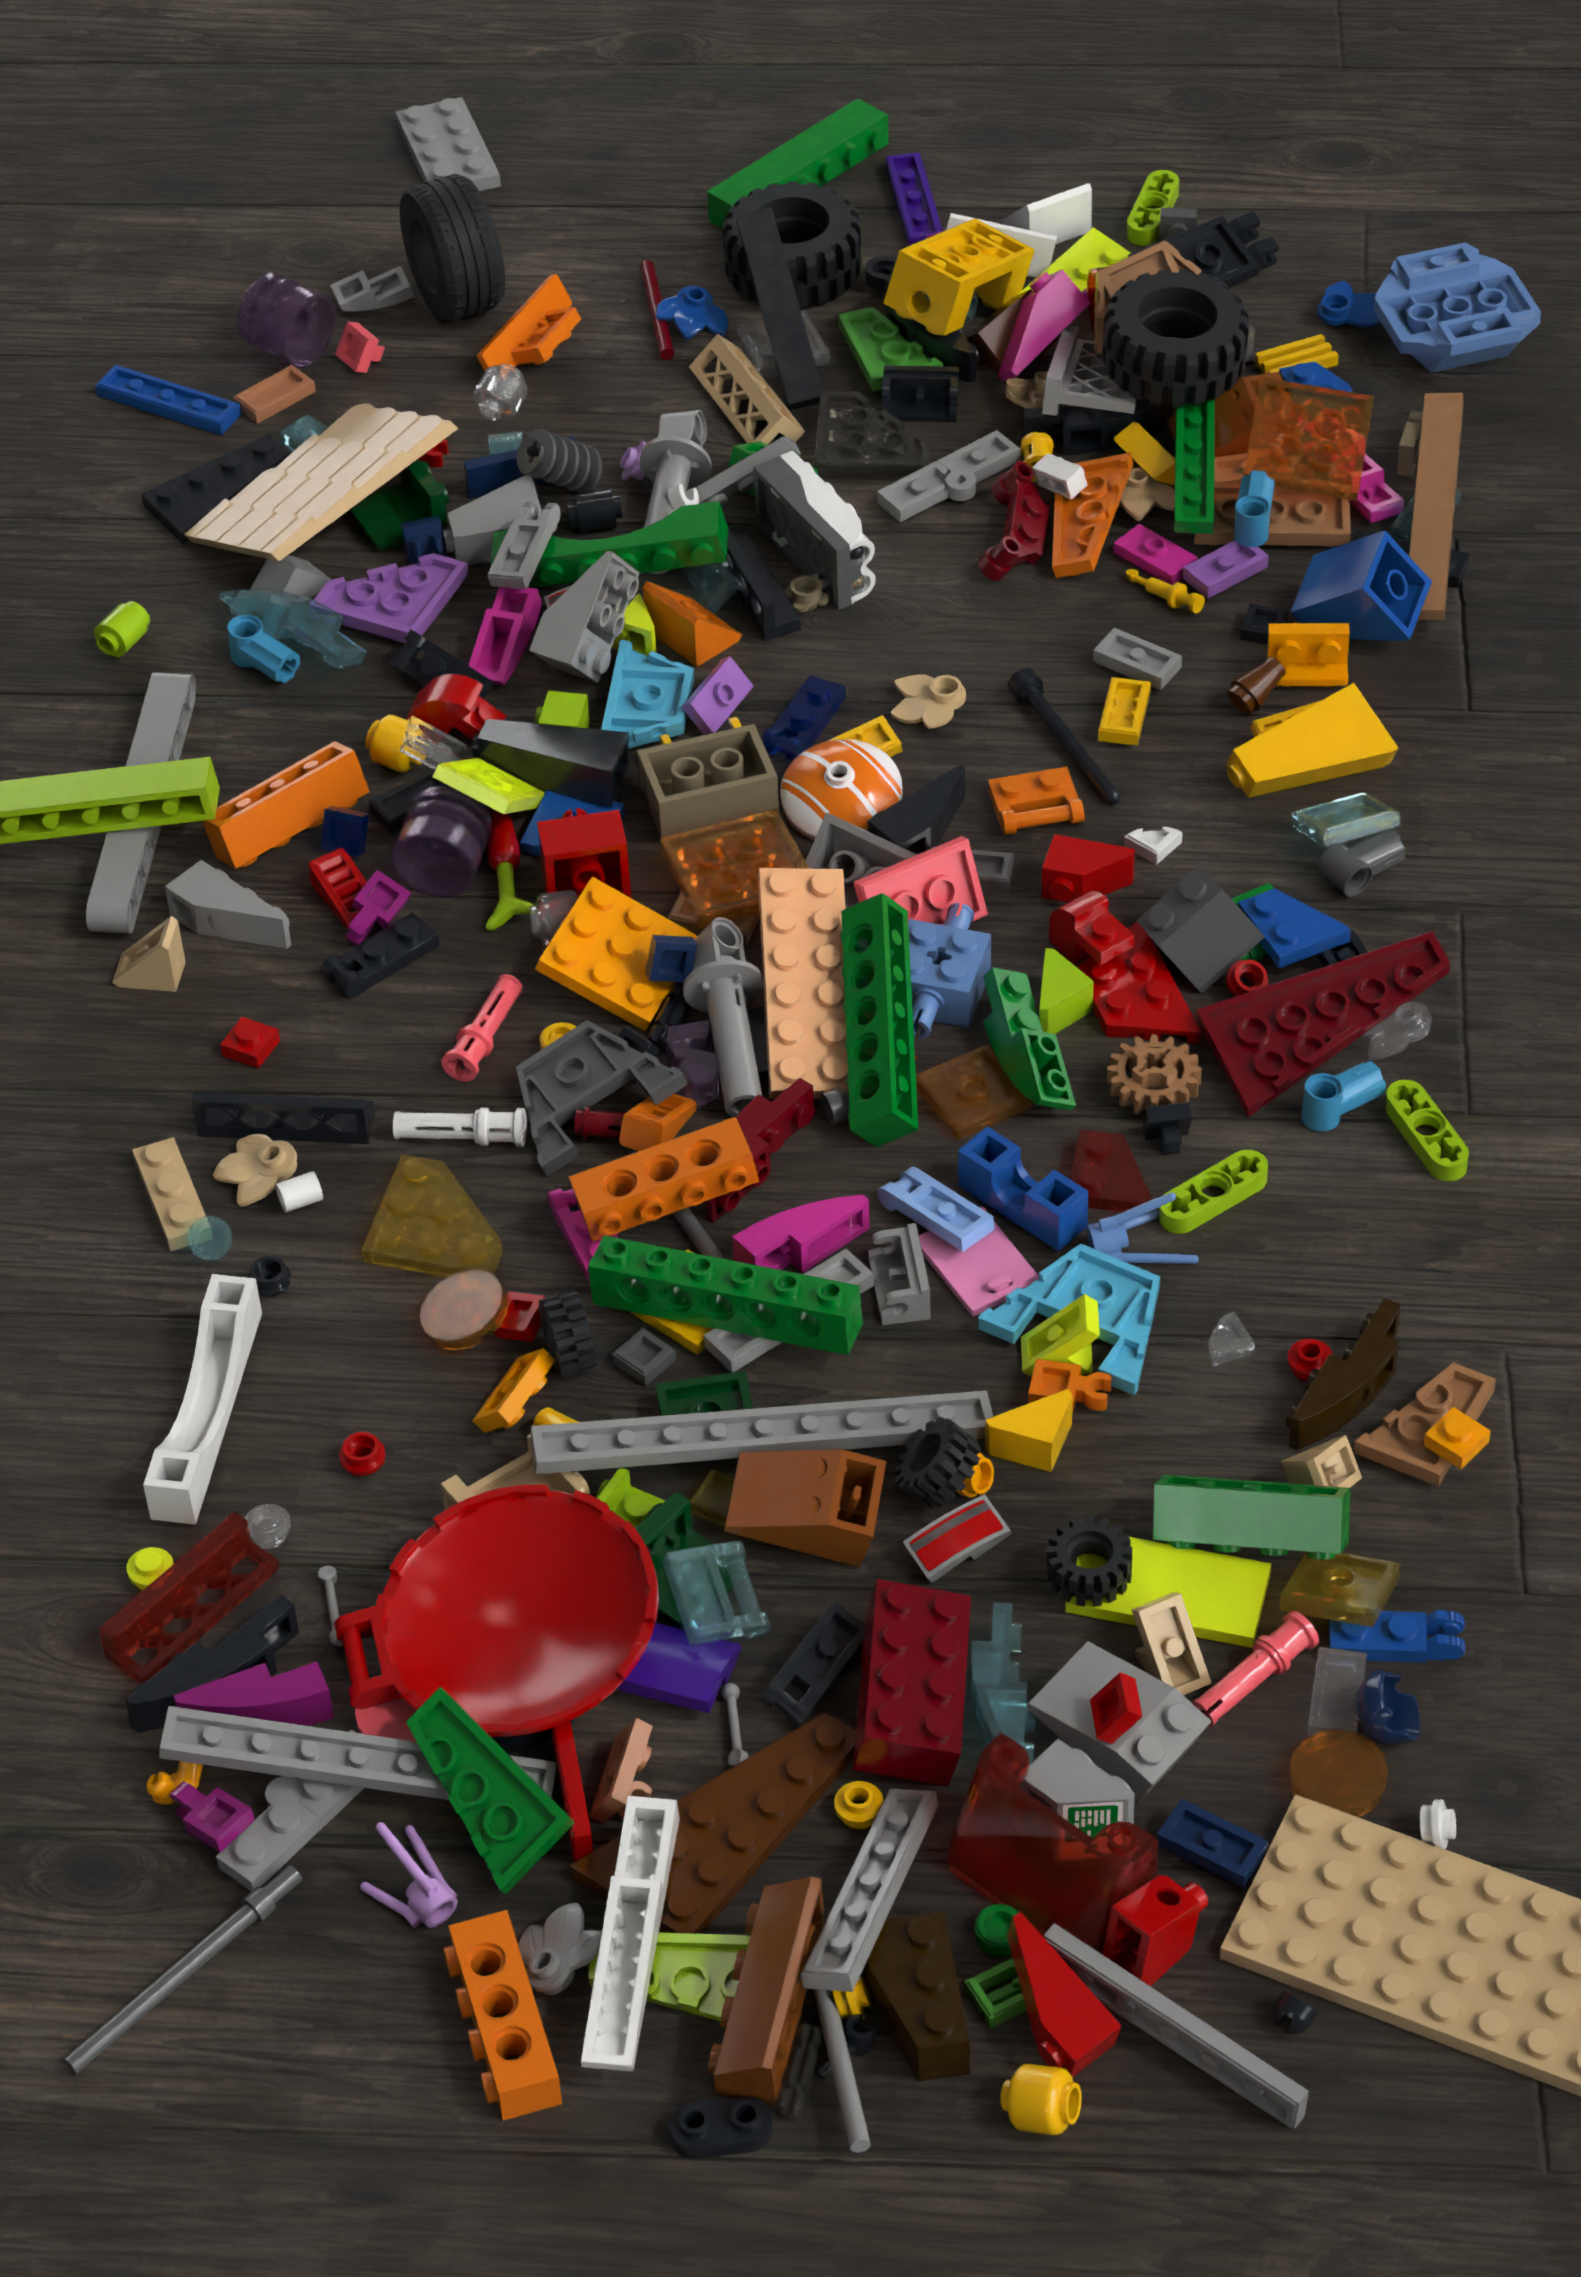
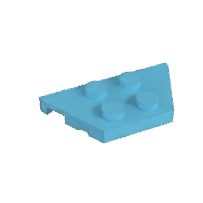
M620 640L601 730L629 732V748L659 741V735L668 734L669 737L684 734L687 714L682 706L692 694L694 668L680 662L669 661L665 656L653 651L646 656L634 651L632 642Z

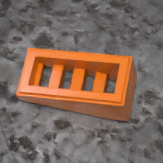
M677 1094L671 1095L657 1105L649 1097L623 1115L619 1138L620 1144L624 1147L641 1151L672 1140L696 1111L698 1102Z

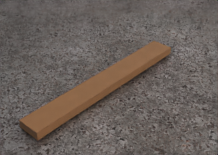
M1427 393L1424 396L1409 557L1430 578L1432 583L1418 620H1445L1464 406L1463 393Z

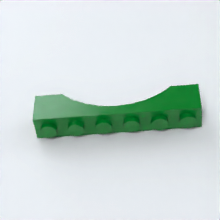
M720 502L681 506L665 518L645 528L606 539L575 540L551 535L528 587L535 588L576 582L607 551L613 552L640 573L726 562L728 526ZM508 530L494 532L490 566H492Z

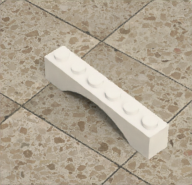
M212 1274L201 1306L195 1354L185 1396L170 1433L163 1443L155 1448L143 1484L151 1520L196 1525L262 1316L255 1278Z

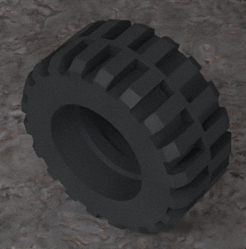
M797 181L787 182L786 185H778V183L769 184L765 189L757 188L750 191L748 197L742 196L725 216V222L723 223L725 273L729 278L730 284L749 301L755 299L759 304L736 223V215L772 208L800 310L807 309L809 305L816 304L817 307L824 305L830 298L837 299L845 292V289L848 290L856 281V277L860 274L862 257L859 214L843 195L837 196V193L831 188L825 187L822 189L817 184L809 182L806 185L798 184Z
M1169 269L1158 270L1157 274L1150 275L1149 272L1139 275L1135 282L1130 280L1120 290L1116 291L1106 307L1102 346V361L1105 363V369L1112 380L1114 379L1117 386L1124 392L1129 390L1132 397L1139 400L1143 398L1148 399L1153 405L1161 406L1162 403L1172 404V407H1183V404L1191 403L1192 406L1201 405L1208 398L1213 401L1223 395L1224 391H1229L1237 383L1238 378L1242 376L1245 369L1250 324L1247 308L1234 290L1229 292V287L1220 280L1212 281L1209 275L1203 273L1194 275L1190 274V270L1179 269V272H1169ZM1166 337H1179L1184 339H1172Z

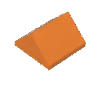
M645 582L643 586V600L655 626V637L694 666H700L739 642L742 637L741 633L693 598L654 583Z

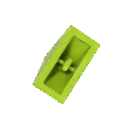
M1045 948L1039 1020L1043 1032L1057 1034L1093 1011L1094 981L1052 948Z

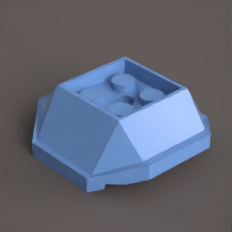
M1466 242L1396 257L1390 268V273L1374 297L1373 310L1400 354H1410L1431 373L1507 357L1517 344L1540 324L1541 319L1539 307L1514 269L1495 258L1479 254V249Z

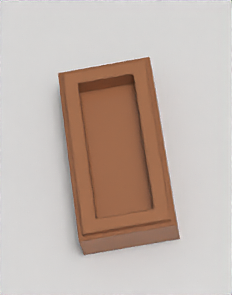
M290 365L235 395L233 399L235 403L240 404L241 412L258 424L316 392L315 382L295 366Z

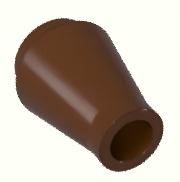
M1269 657L1260 665L1233 680L1231 688L1227 691V696L1232 704L1246 715H1249L1253 710L1259 711L1277 683L1286 674V671L1278 660Z

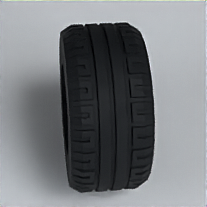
M455 173L410 186L400 200V225L410 269L427 307L436 317L448 322L495 309L505 293L504 261L491 214L476 185L469 178Z

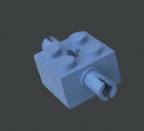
M959 903L951 904L943 925L913 919L908 921L914 1039L919 1026H922L919 1039H926L930 1035L933 1022L970 1028L985 988L983 976L991 969V934L968 930L974 918V911L966 904L962 905L959 916H956Z

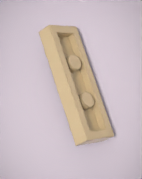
M174 1137L132 1149L135 1164L170 1251L213 1239L210 1224Z

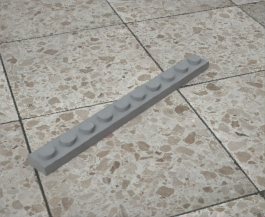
M986 1390L531 1426L530 1439L536 1474L734 1459L738 1458L740 1452L846 1450L906 1445L909 1440L913 1443L916 1439L915 1433L919 1429L925 1431L926 1423L931 1420L935 1423L937 1418L940 1417L944 1419L949 1418L975 1439H984L985 1420L993 1417Z

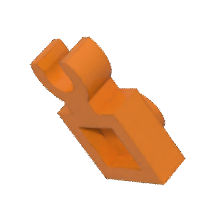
M1036 1359L1028 1392V1404L1069 1389L1073 1395L1072 1412L1074 1411L1075 1402H1083L1092 1410H1107L1108 1394L1095 1391L1110 1392L1112 1376L1103 1372L1081 1376V1365Z

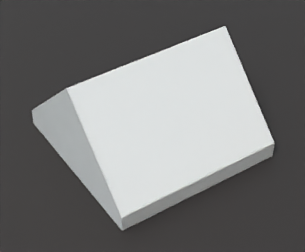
M1090 183L1026 205L1001 220L1002 224L1057 236L1056 244L1086 234L1091 230L1092 188Z

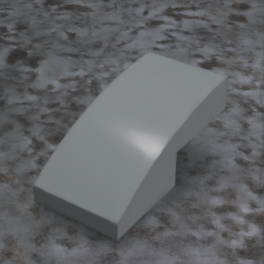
M401 266L370 280L367 279L362 270L330 285L342 311L354 312L380 309L415 297Z

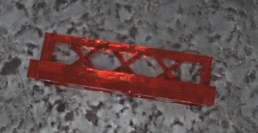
M233 1512L99 1628L105 1657L139 1683L148 1681L166 1667L172 1657L192 1646L280 1569L278 1559L252 1542L248 1521L236 1512ZM246 1555L260 1564L252 1573L233 1575V1567ZM226 1588V1595L217 1603L199 1604V1596L207 1589ZM192 1617V1625L184 1632L165 1634L166 1625L173 1619ZM158 1647V1655L144 1667L130 1658L140 1648Z

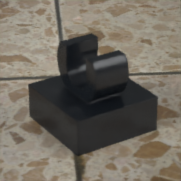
M1190 1103L1146 1107L1142 1123L1145 1140L1159 1138L1162 1155L1180 1153L1179 1145H1182L1181 1136L1188 1135L1192 1121Z

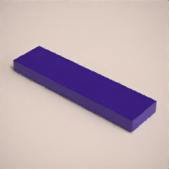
M920 152L886 156L885 168L907 245L911 246L925 240L927 235L943 231Z

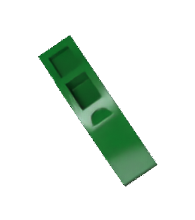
M992 967L983 976L993 1012L983 1022L991 1046L1004 1072L1015 1087L1035 1104L1072 1110L1076 1104L1057 1036L1042 1030L1027 974Z

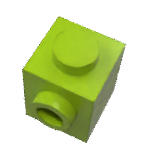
M548 691L544 705L537 707L535 723L589 728L587 694Z

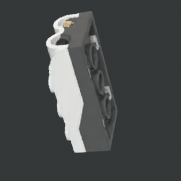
M793 450L754 466L756 527L803 575L814 576L820 580L822 592L829 595V601L838 610L852 605L857 600L868 595L875 585L876 578L875 574L866 565L871 561L875 547L862 533L861 520L850 503H845L835 493L832 485L828 482L825 483L815 473L811 464L804 462Z

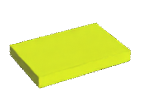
M480 758L438 764L433 778L502 814L536 809L545 795V792Z

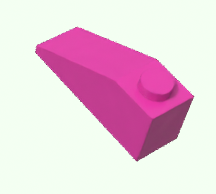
M1062 269L1051 275L1044 272L1029 285L1033 291L1022 302L998 374L1002 382L1016 377L1090 304L1089 300Z

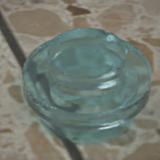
M204 1216L197 1219L191 1225L187 1236L188 1245L191 1251L199 1258L216 1260L229 1251L232 1244V1232L229 1225L219 1217Z

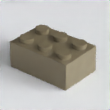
M755 724L637 750L640 788L661 839L779 812L778 777Z

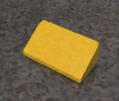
M1133 421L1114 437V441L1126 453H1131L1132 459L1154 480L1175 485V459L1142 426Z

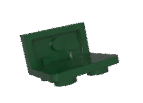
M418 458L399 472L400 484L368 495L349 510L350 515L376 549L386 550L404 543L400 526L403 523L438 516L441 520L442 528L448 527L445 505L449 503L448 492L442 482L437 483L433 478L426 461H420Z
M677 1491L664 1503L656 1504L649 1511L646 1519L635 1528L647 1546L656 1570L659 1595L657 1613L680 1629H688L693 1626L742 1581L745 1576L744 1566L692 1530L690 1500Z

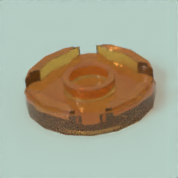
M468 1270L455 1273L441 1281L428 1293L421 1306L420 1323L428 1338L442 1349L460 1350L473 1347L483 1341L481 1336L489 1330L493 1334L500 1327L507 1314L508 1297L498 1279L486 1271Z
M1340 1729L1317 1732L1304 1739L1293 1752L1289 1771V1781L1294 1796L1295 1794L1321 1807L1339 1810L1356 1817H1361L1375 1809L1386 1790L1388 1767L1384 1754L1374 1742L1356 1732Z

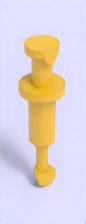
M1126 570V577L1130 582L1144 585L1147 592L1167 599V604L1174 609L1184 604L1189 606V610L1196 614L1204 606V596L1198 593L1188 594L1187 587L1183 583L1177 582L1171 585L1154 577L1149 579L1140 577L1137 570Z

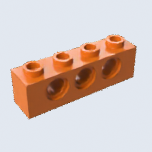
M736 1117L569 1176L578 1207L592 1242L602 1239L604 1235H616L621 1231L657 1220L668 1214L699 1205L704 1201L759 1182L752 1153Z
M504 1910L449 1925L452 1946L444 1947L443 1952L450 1977L459 1975L463 1987L457 1988L455 1991L462 2018L472 2017L475 2029L469 2030L468 2036L475 2061L484 2059L488 2071L480 2073L487 2103H498L503 2121L561 2105L562 2097L558 2072L508 1911ZM485 1972H495L492 1975L481 1976ZM499 2013H506V2014H508V2015H506V2016H504V2017H500V2018L492 2017V2016H494V2015H496V2014H499ZM512 2055L521 2056L520 2058L515 2060L505 2059L506 2057Z

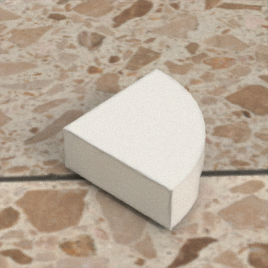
M1162 827V831L1152 830L1143 832V828H1140L1124 836V847L1134 848L1136 854L1156 865L1182 843V832L1170 827Z

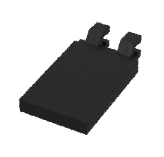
M1252 211L1235 217L1230 222H1227L1223 215L1132 252L1128 254V257L1166 240L1180 252V255L1185 260L1193 262L1202 270L1201 273L1209 275L1212 281L1220 280L1228 287H1231L1257 276L1259 271L1277 263V257L1274 253L1279 251V245L1271 236L1254 242L1246 248L1244 244L1257 239L1259 235L1256 227L1260 226L1261 221Z

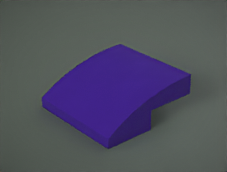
M655 1623L645 1652L632 1672L618 1687V1690L710 1713L720 1686H724L729 1681L741 1652V1644Z

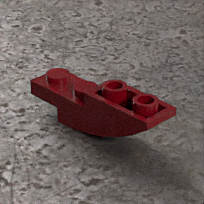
M799 1078L772 1102L758 1094L739 1113L736 1118L752 1153L759 1182L705 1201L706 1220L711 1223L716 1222L726 1212L734 1210L740 1200L755 1186H761L767 1180L771 1173L770 1154L777 1152L783 1146L785 1140L799 1128L807 1126L814 1116L812 1084Z

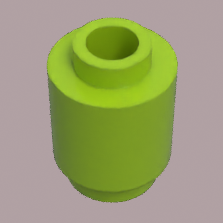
M133 601L119 604L94 629V637L98 648L107 655L122 657L146 634L147 626L150 623L147 611L140 604Z

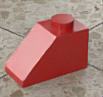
M1054 834L1042 866V898L1070 902L1089 891H1096L1105 896L1131 885L1134 880L1135 849Z

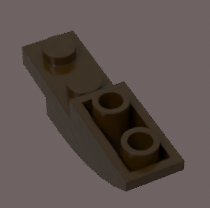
M1384 1298L1375 1314L1369 1312L1365 1316L1360 1328V1339L1357 1344L1350 1343L1342 1358L1329 1354L1320 1370L1316 1368L1312 1370L1305 1386L1303 1399L1301 1402L1295 1400L1292 1403L1286 1417L1285 1424L1290 1427L1289 1447L1299 1450L1338 1431L1365 1410L1386 1387L1397 1368L1399 1342L1394 1339L1398 1334L1401 1304Z

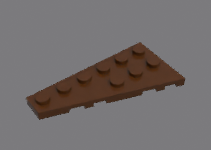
M824 1712L677 1801L680 1820L659 1928L661 1933L703 1934L854 1759L856 1730ZM621 1835L570 1865V1874L573 1879L608 1899L611 1876H615Z

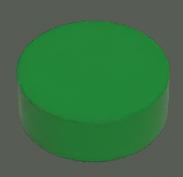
M995 1904L983 1909L975 1921V1939L978 1946L984 1952L993 1956L1011 1955L1007 1935L1012 1917L1019 1913V1911L1005 1904Z

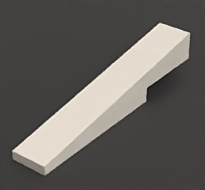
M637 1796L627 1797L615 1876H611L581 2058L582 2067L629 2072L634 2070L680 1820L677 1800Z

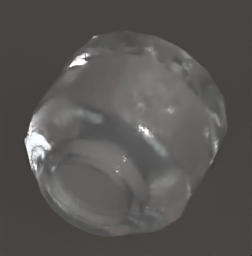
M500 364L499 366H491L486 369L473 391V399L479 408L480 414L491 421H497L499 418L512 419L526 398L528 387L524 381L523 374L517 368L508 364Z
M564 890L543 893L536 897L535 905L529 906L533 938H540L543 945H549L579 898L575 891Z

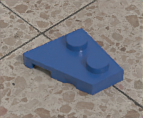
M1275 888L1238 902V907L1265 936L1259 943L1278 968L1350 942L1351 929L1347 925Z

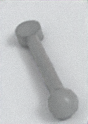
M324 1566L319 1569L318 1578L319 1582L325 1586L332 1626L329 1640L332 1645L340 1647L343 1645V1642L337 1639L334 1628L335 1620L340 1617L334 1583L337 1581V1572L332 1566Z
M727 1683L722 1687L721 1695L727 1701L732 1751L729 1754L728 1763L734 1767L749 1758V1755L746 1751L742 1750L736 1702L740 1695V1690L736 1684Z

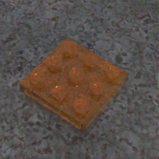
M1260 377L1243 477L1250 474L1252 470L1265 471L1268 477L1275 480V487L1357 501L1374 396Z
M777 809L660 838L661 852L700 928L707 927L718 917L731 921L760 913L758 892L759 868L809 869Z

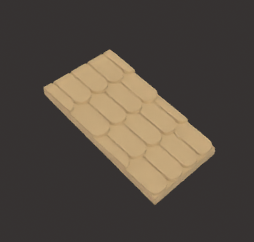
M371 404L353 406L319 436L313 434L277 467L262 472L230 501L224 499L188 530L184 536L192 543L281 561L458 428L450 420L441 419L437 415L420 416L413 411L397 412L390 407L374 408Z

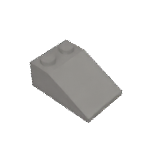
M1089 1641L1026 1706L1028 1710L1068 1746L1085 1752L1096 1766L1110 1776L1115 1775L1123 1779L1135 1793V1807L1195 1743L1211 1723V1720L1176 1688ZM1121 1672L1136 1679L1143 1717L1118 1740L1110 1744L1096 1737L1090 1699Z

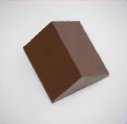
M1031 289L1010 298L965 336L969 343L975 344L979 353V359L997 372L1000 371L1022 302L1032 292ZM1061 333L1037 357L1058 341Z

